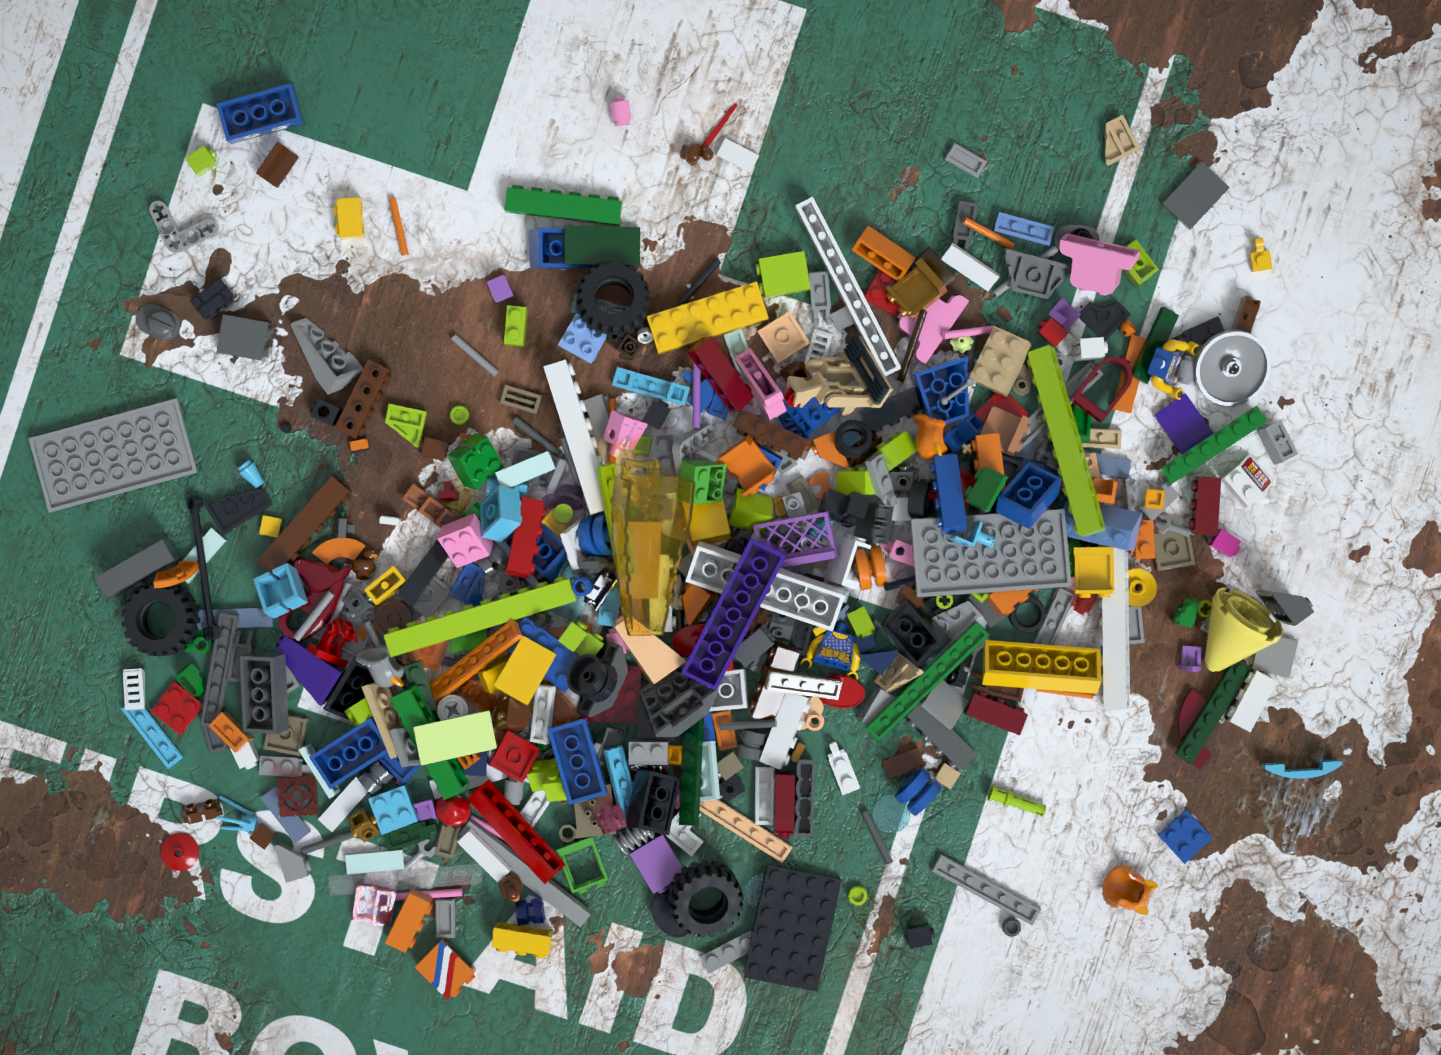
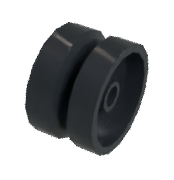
M585 654L578 657L570 666L567 684L573 693L584 697L590 702L599 703L610 697L615 690L617 672L610 663L601 660L593 654Z

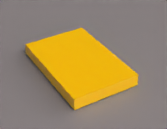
M523 636L493 687L528 706L557 654Z

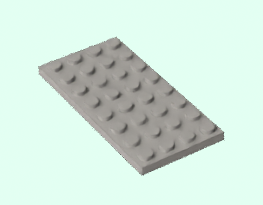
M178 398L28 438L49 513L199 473Z
M1065 509L1045 510L1030 529L1000 514L966 516L967 528L965 533L944 535L941 533V528L937 527V518L910 520L916 598L1071 587ZM976 521L983 522L982 532L996 536V540L991 541L994 542L992 548L976 542L975 547H966L949 540L950 536H957L968 541L973 524Z

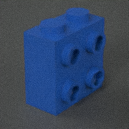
M812 397L801 408L800 406L790 407L788 402L785 404L788 414L806 437L840 411L838 407H828L826 402L819 404L816 397Z

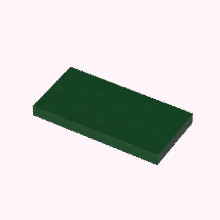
M564 225V264L597 265L600 262H604V265H606L609 260H614V264H619L622 261L626 262L625 266H640V227Z

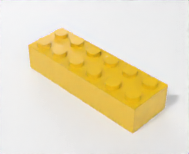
M757 282L647 316L658 354L694 344L702 337L711 336L713 338L769 319Z
M985 640L982 651V685L1098 693L1101 684L1100 649Z

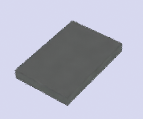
M1201 161L1162 205L1187 229L1191 230L1230 187Z

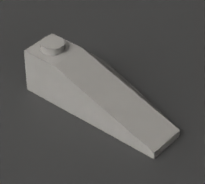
M304 318L291 323L293 332L316 380L327 394L343 389L361 375L363 367L350 352H344L338 347L339 343L335 340L333 342L324 336V331L309 319Z

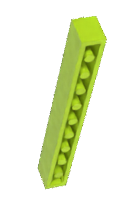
M1047 345L1027 352L1029 357L1027 358V363L1034 374L1032 381L1039 392L1037 395L1038 402L1043 406L1044 413H1042L1043 420L1048 424L1049 428L1047 434L1049 440L1053 442V455L1059 463L1058 473L1064 481L1063 491L1069 499L1068 509L1075 520V523H1073L1074 530L1082 537L1105 531V523L1055 347Z
M565 576L555 578V582L547 584V581L535 584L536 588L531 590L528 587L517 590L518 594L511 596L510 592L499 595V599L492 601L491 598L480 601L481 605L473 607V604L461 607L462 611L455 612L452 609L443 612L444 616L436 618V615L424 618L425 622L419 624L417 620L406 624V628L399 629V626L387 629L388 633L384 635L390 657L575 602L577 597L572 591L571 577L567 579Z

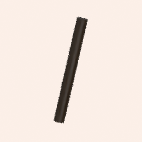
M921 309L897 377V380L900 382L905 380L928 313L926 310Z

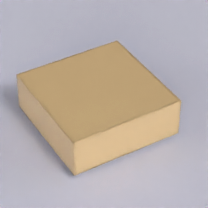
M943 763L934 779L951 789L961 773Z

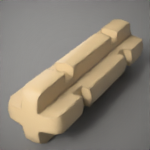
M970 443L968 445L963 444L961 448L962 457L966 458L968 456L970 458L973 451L972 445Z

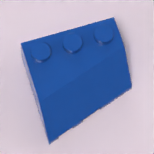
M968 356L910 376L923 414L937 420L941 419L946 424L969 417L968 387L948 400L946 405L941 403V398L949 396L969 379Z

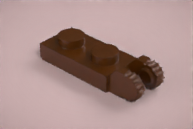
M972 672L974 678L982 679V674ZM974 683L969 684L971 689L1021 702L1024 688L992 685H985L983 687Z

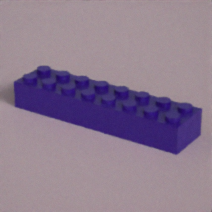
M752 533L683 666L682 674L717 690L785 560L787 550Z

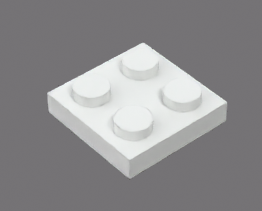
M581 519L560 534L572 570L579 569V561H585L588 557L582 551L578 540V525Z

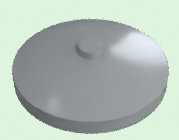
M1227 330L1211 337L1199 350L1194 364V377L1200 391L1212 402L1223 406H1237L1255 398L1267 384L1271 372V359L1266 346L1256 336L1242 330Z

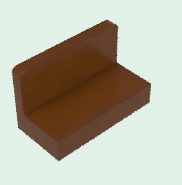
M277 142L256 174L274 187L279 188L299 157Z

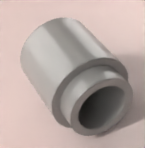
M1183 355L1175 374V378H1178L1177 382L1188 385L1189 382L1194 381L1196 358Z
M511 777L505 780L503 796L512 805H520V800L523 798L524 781L520 783Z

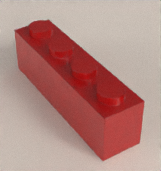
M522 496L520 506L522 522L513 533L505 574L528 579L529 574H533L535 563L532 562L533 555L537 556L539 544H536L537 537H541L543 530L540 522L541 518L545 519L547 508L544 507L545 501Z

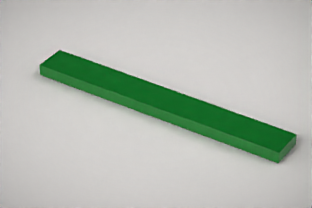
M975 621L924 670L922 675L918 676L865 728L879 742L989 636V633Z

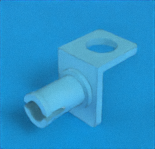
M976 521L973 524L968 541L957 536H950L949 540L966 547H975L976 542L992 548L994 542L991 541H995L996 536L982 532L983 522Z

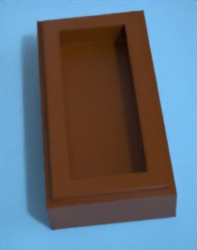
M918 747L882 761L889 779L925 765Z

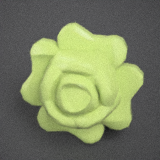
M970 336L950 340L953 350L955 352L959 351L961 354L966 350H971V344L974 342Z

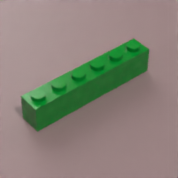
M512 185V188L507 187L506 213L620 226L623 203L619 201L618 197L608 196L607 199H600V195L588 194V197H584L578 192H569V195L562 194L560 190L553 189L550 192H542L543 189L531 187V190L523 189L524 186Z
M1255 406L1160 468L1157 472L1167 487H1169L1268 421L1260 409Z
M414 684L397 692L390 699L393 708L401 718L402 725L406 727L410 735L411 742L416 746L413 727L436 722L417 684ZM456 758L425 764L430 777L433 778L437 785V790L444 800L464 792L470 786Z

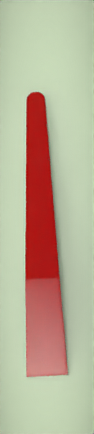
M737 103L731 107L701 145L702 149L710 146L738 106Z

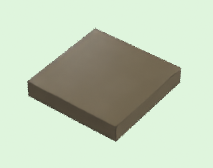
M1167 531L1164 535L1159 532L1154 533L1156 571L1195 565L1190 536L1188 538L1173 531Z
M288 714L289 730L278 734H266L263 749L302 756L299 749L304 746L309 718Z

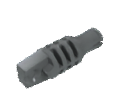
M588 556L585 561H579V569H585L588 574H596L604 570H614V559H606L604 556Z

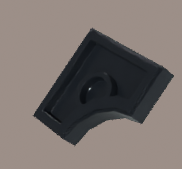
M1118 301L1105 307L1096 306L1089 302L1080 311L1081 315L1078 318L1097 337H1104L1105 342L1131 314Z

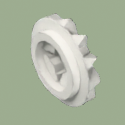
M448 695L439 702L437 713L440 720L464 716L468 714V706L462 697ZM457 704L456 710L460 715L452 714L451 716L449 714L450 710H448L446 705L453 707Z

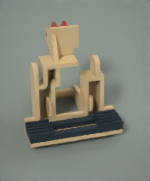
M852 336V339L849 340L850 342L847 343L848 345L845 346L846 348L843 349L844 352L840 354L842 358L820 357L806 363L805 368L808 372H816L810 381H806L801 377L789 376L787 378L784 398L790 407L800 406L801 408L812 397H816L819 404L826 402L828 407H840L841 414L847 417L852 414L856 407L881 408L893 389L862 337ZM855 378L859 386L847 385ZM824 379H835V382H825Z

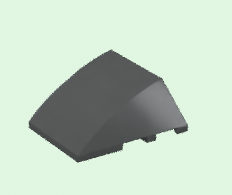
M675 670L657 683L653 684L650 682L639 690L656 737H677L708 714L718 693V690L693 681L688 676Z

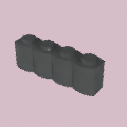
M800 758L798 763L796 762L798 778L795 783L797 794L795 812L797 816L794 820V830L797 837H812L814 832L812 817L815 810L812 799L815 794L813 778L816 773V766L813 758Z

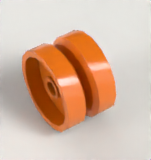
M880 545L871 546V549H869L870 559L867 558L864 548L856 549L854 569L856 578L860 582L859 587L861 591L871 589V577L874 578L875 585L878 588L884 587V584L888 583Z

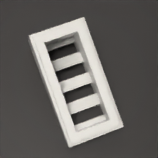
M817 329L814 330L805 358V365L810 357L819 359L820 357L827 356L833 334ZM821 336L827 338V342L816 339V337ZM814 343L824 345L825 349L815 347ZM812 350L823 353V355L818 356L812 354Z
M141 668L124 669L125 710L145 709V671ZM138 676V679H130V677ZM130 684H139V686L130 687ZM130 692H139V694L130 695ZM140 699L138 703H130V700Z

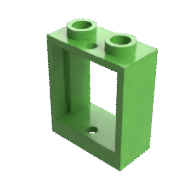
M594 836L584 837L557 848L558 856L566 864L563 870L572 893L582 894L589 890L588 887L595 885L597 888L607 884L606 881L609 880V875ZM591 845L602 875L576 884L565 855Z

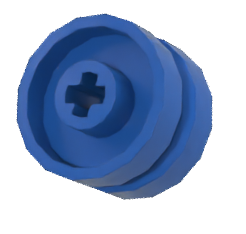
M605 513L586 516L581 519L578 525L579 544L586 556L613 555Z
M924 767L919 768L913 773L894 796L901 804L909 801L907 810L914 816L924 810L943 787L936 779L929 780L930 773Z

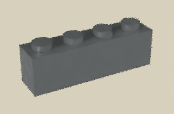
M922 700L906 715L908 717L906 721L913 728L917 726L922 731L920 735L927 742L931 740L935 744L933 748L940 756L945 754L949 758L946 762L954 770L957 767L962 770L977 754L953 729L949 730L921 707L924 701Z

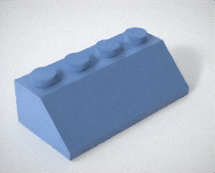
M1067 499L1062 508L1065 509L1067 537L1127 551H1135L1142 518L1141 512L1099 503L1106 530L1082 537L1074 530L1073 523H1075V520L1069 512L1068 504L1070 503L1069 499Z

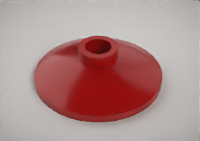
M174 833L168 836L161 846V858L164 864L172 870H187L198 860L199 846L196 840L189 834ZM177 849L181 851V856L175 854Z

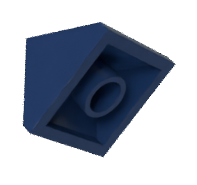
M896 648L862 652L859 654V658L882 676L899 653Z

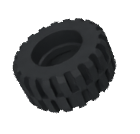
M609 260L606 265H604V262H600L596 268L592 266L588 269V273L582 276L581 283L578 284L576 297L577 312L580 313L581 321L587 323L586 327L589 330H596L595 334L601 336L604 333L607 334V338H612V335H617L618 338L623 337L626 332L628 335L633 333L634 328H639L642 325V321L646 319L650 304L649 285L646 280H643L644 275L641 272L637 273L635 271L636 268L632 265L629 267L625 266L626 262L620 261L619 264H614V260ZM606 285L621 286L631 295V305L626 311L619 314L606 313L595 303L596 292Z
M150 583L140 587L139 591H134L131 594L132 599L126 600L124 605L127 606V609L122 610L121 615L125 616V621H121L122 627L126 628L124 635L126 638L131 639L129 641L131 646L138 647L137 651L147 653L149 656L174 655L178 651L185 650L187 644H191L194 641L193 635L198 634L199 628H196V624L200 623V618H197L196 613L200 611L199 607L193 604L196 602L193 596H188L189 592L185 589H180L178 585L154 588V583ZM158 601L169 604L175 614L174 628L167 637L163 638L156 637L150 631L147 624L148 611Z
M701 860V863L698 864L696 861L692 862L688 868L684 866L680 874H675L673 877L675 882H670V891L667 898L673 918L683 931L687 930L688 934L692 936L697 934L698 937L702 938L705 935L714 937L716 933L720 932L722 934L726 932L725 929L727 927L731 928L735 925L733 921H737L741 916L739 911L743 910L744 904L742 901L744 897L739 882L732 870H729L724 864L719 865L717 861L708 863L707 860ZM714 887L722 891L721 899L710 909L696 910L689 906V901L693 894L702 888Z

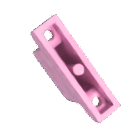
M1068 233L1061 238L1059 246L1060 252L1071 257L1073 260L1070 276L1071 284L1082 291L1090 290L1097 292L1099 295L1113 293L1120 284L1122 269L1130 270L1140 256V250Z
M952 295L947 303L938 299L925 309L928 313L914 351L915 359L923 365L927 363L943 340L942 332L950 330L969 300L961 295L955 297ZM899 313L897 316L900 319L898 328L911 337L918 316L911 321L908 316L904 318Z
M750 348L735 356L734 359L751 388V393L767 418L772 420L786 412L781 390Z

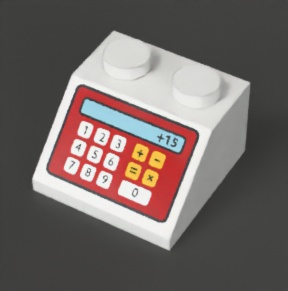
M1249 453L1220 477L1221 481L1243 507H1250L1274 483Z

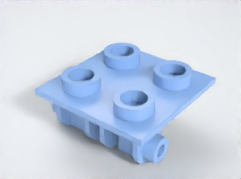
M576 313L558 346L592 364L606 340L607 334L602 333L600 336L595 334L596 330H589L586 327L587 323L582 322L580 315Z

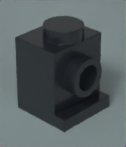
M734 774L726 781L719 782L720 800L725 799L728 802L746 791L737 774ZM732 786L733 791L730 793L727 792L726 787Z

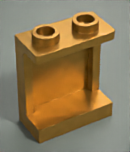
M922 258L915 262L917 267L891 288L889 285L885 287L888 292L886 296L892 304L896 302L899 306L898 311L904 318L908 316L911 321L919 315L921 309H927L948 292L944 283Z

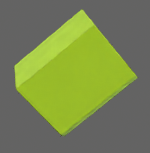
M1136 239L1126 247L1140 250L1139 259L1130 270L1122 269L1134 287L1142 284L1159 270Z
M736 488L727 519L728 525L740 529L745 528L754 532V524L771 521L773 500L771 497L757 493L753 495L748 494L743 497L742 492L744 490ZM766 527L759 528L761 535L766 530Z

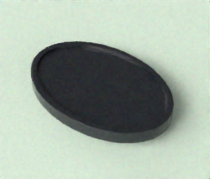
M668 893L656 895L651 903V913L657 926L671 937L681 938L688 934L687 930L683 931L673 918L668 904Z

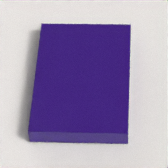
M1186 393L1179 397L1181 398L1180 400H1174L1153 415L1181 455L1214 434Z

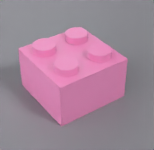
M475 513L443 525L437 538L457 568L490 556L494 544L493 540L481 537V522Z

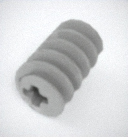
M625 827L626 834L619 831V838L613 835L618 847L626 855L629 854V848L633 851L636 850L635 844L641 847L642 840L648 843V836L652 839L656 837L654 832L635 828L630 830Z

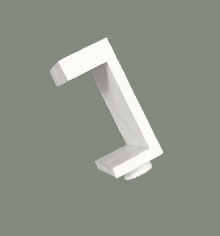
M846 533L844 537L837 535L835 546L838 548L839 555L834 559H829L824 579L858 590L860 582L848 579L847 577L857 546L871 549V545L865 544V539Z

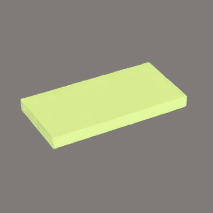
M489 710L413 727L420 765L497 749Z

